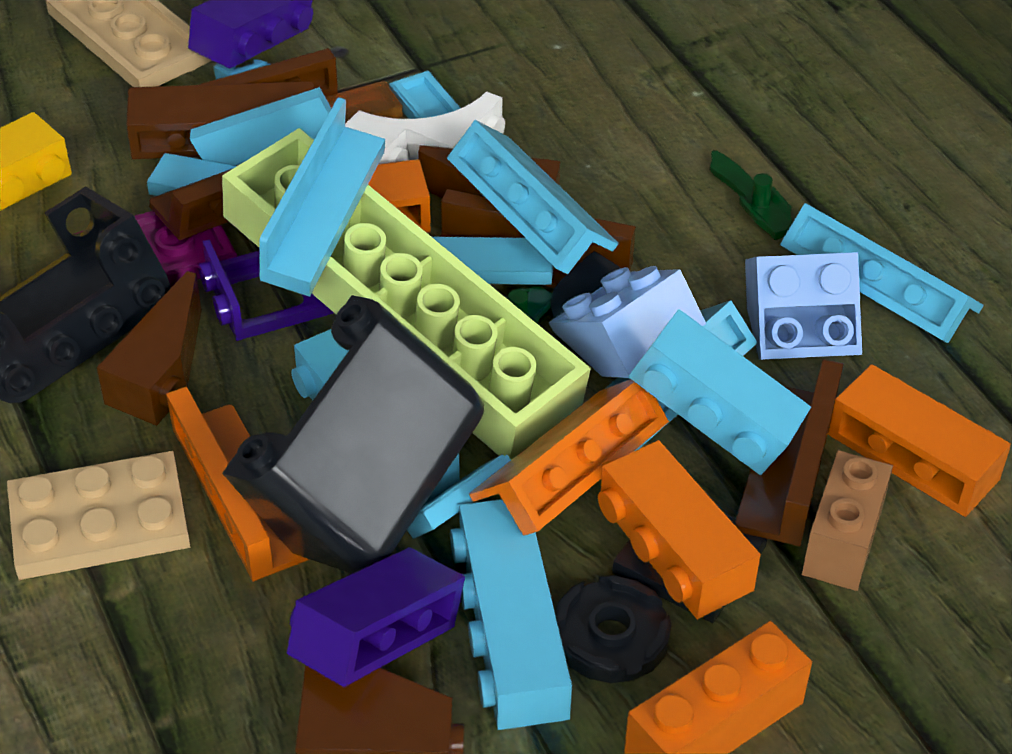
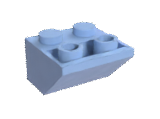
M858 252L764 256L745 259L747 311L753 336L758 342L756 349L759 360L862 355Z
M650 266L640 271H629L628 267H624L607 274L601 279L603 285L592 294L583 293L570 299L562 306L565 312L549 322L553 332L602 377L629 378L628 376L678 309L700 325L704 326L706 324L681 270H658L656 266Z

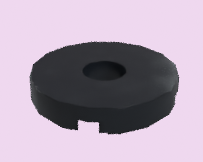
M615 575L601 576L598 582L585 586V581L572 586L558 602L555 612L567 665L588 679L606 683L634 681L652 672L666 656L672 626L669 613L667 616V612L662 607L663 601L656 592L637 580ZM614 620L625 625L627 630L618 635H609L600 631L597 626L604 621Z

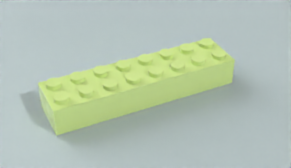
M300 128L222 175L223 217L258 247L261 234L314 141ZM367 185L312 294L336 315L352 295L379 302L473 386L484 403V413L472 433L497 455H508L512 460L583 404L591 368L372 187Z

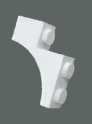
M486 92L480 98L461 109L427 118H388L359 110L345 123V127L384 138L385 151L379 164L418 159L420 145L454 149L474 120L503 134L505 119L502 118V97Z

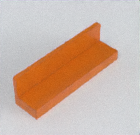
M630 379L605 388L592 396L472 490L469 496L474 502L499 494L523 536L538 532L602 478L603 465L634 452L665 426L669 420L657 399Z
M187 386L166 393L173 431L252 582L310 560L293 554L222 474L237 453L240 445L247 438L251 437L234 406L226 405L202 414Z

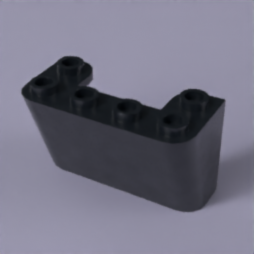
M86 186L44 212L67 253L0 296V400L20 403L31 398L132 330L170 290L169 279L135 216ZM77 208L87 209L90 214V223L87 229L79 234L70 233L66 227V219L69 213Z

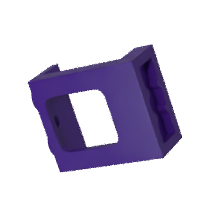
M210 239L202 241L205 262L198 264V271L203 288L206 293L214 291L216 296H213L212 299L218 322L221 326L229 324L236 341L334 314L332 310L311 293L310 297L301 294L304 301L298 306L251 319H241L240 304L231 284L260 277L259 251L219 261Z

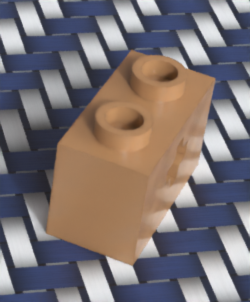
M840 450L837 451L810 532L802 571L803 576L858 591L883 509L893 465Z

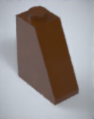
M305 665L295 748L296 754H464L465 724L453 723L451 697L382 668H378L343 687Z

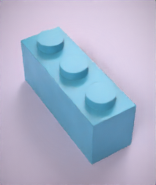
M680 309L673 315L628 376L759 475H762L787 448L811 408L810 405Z

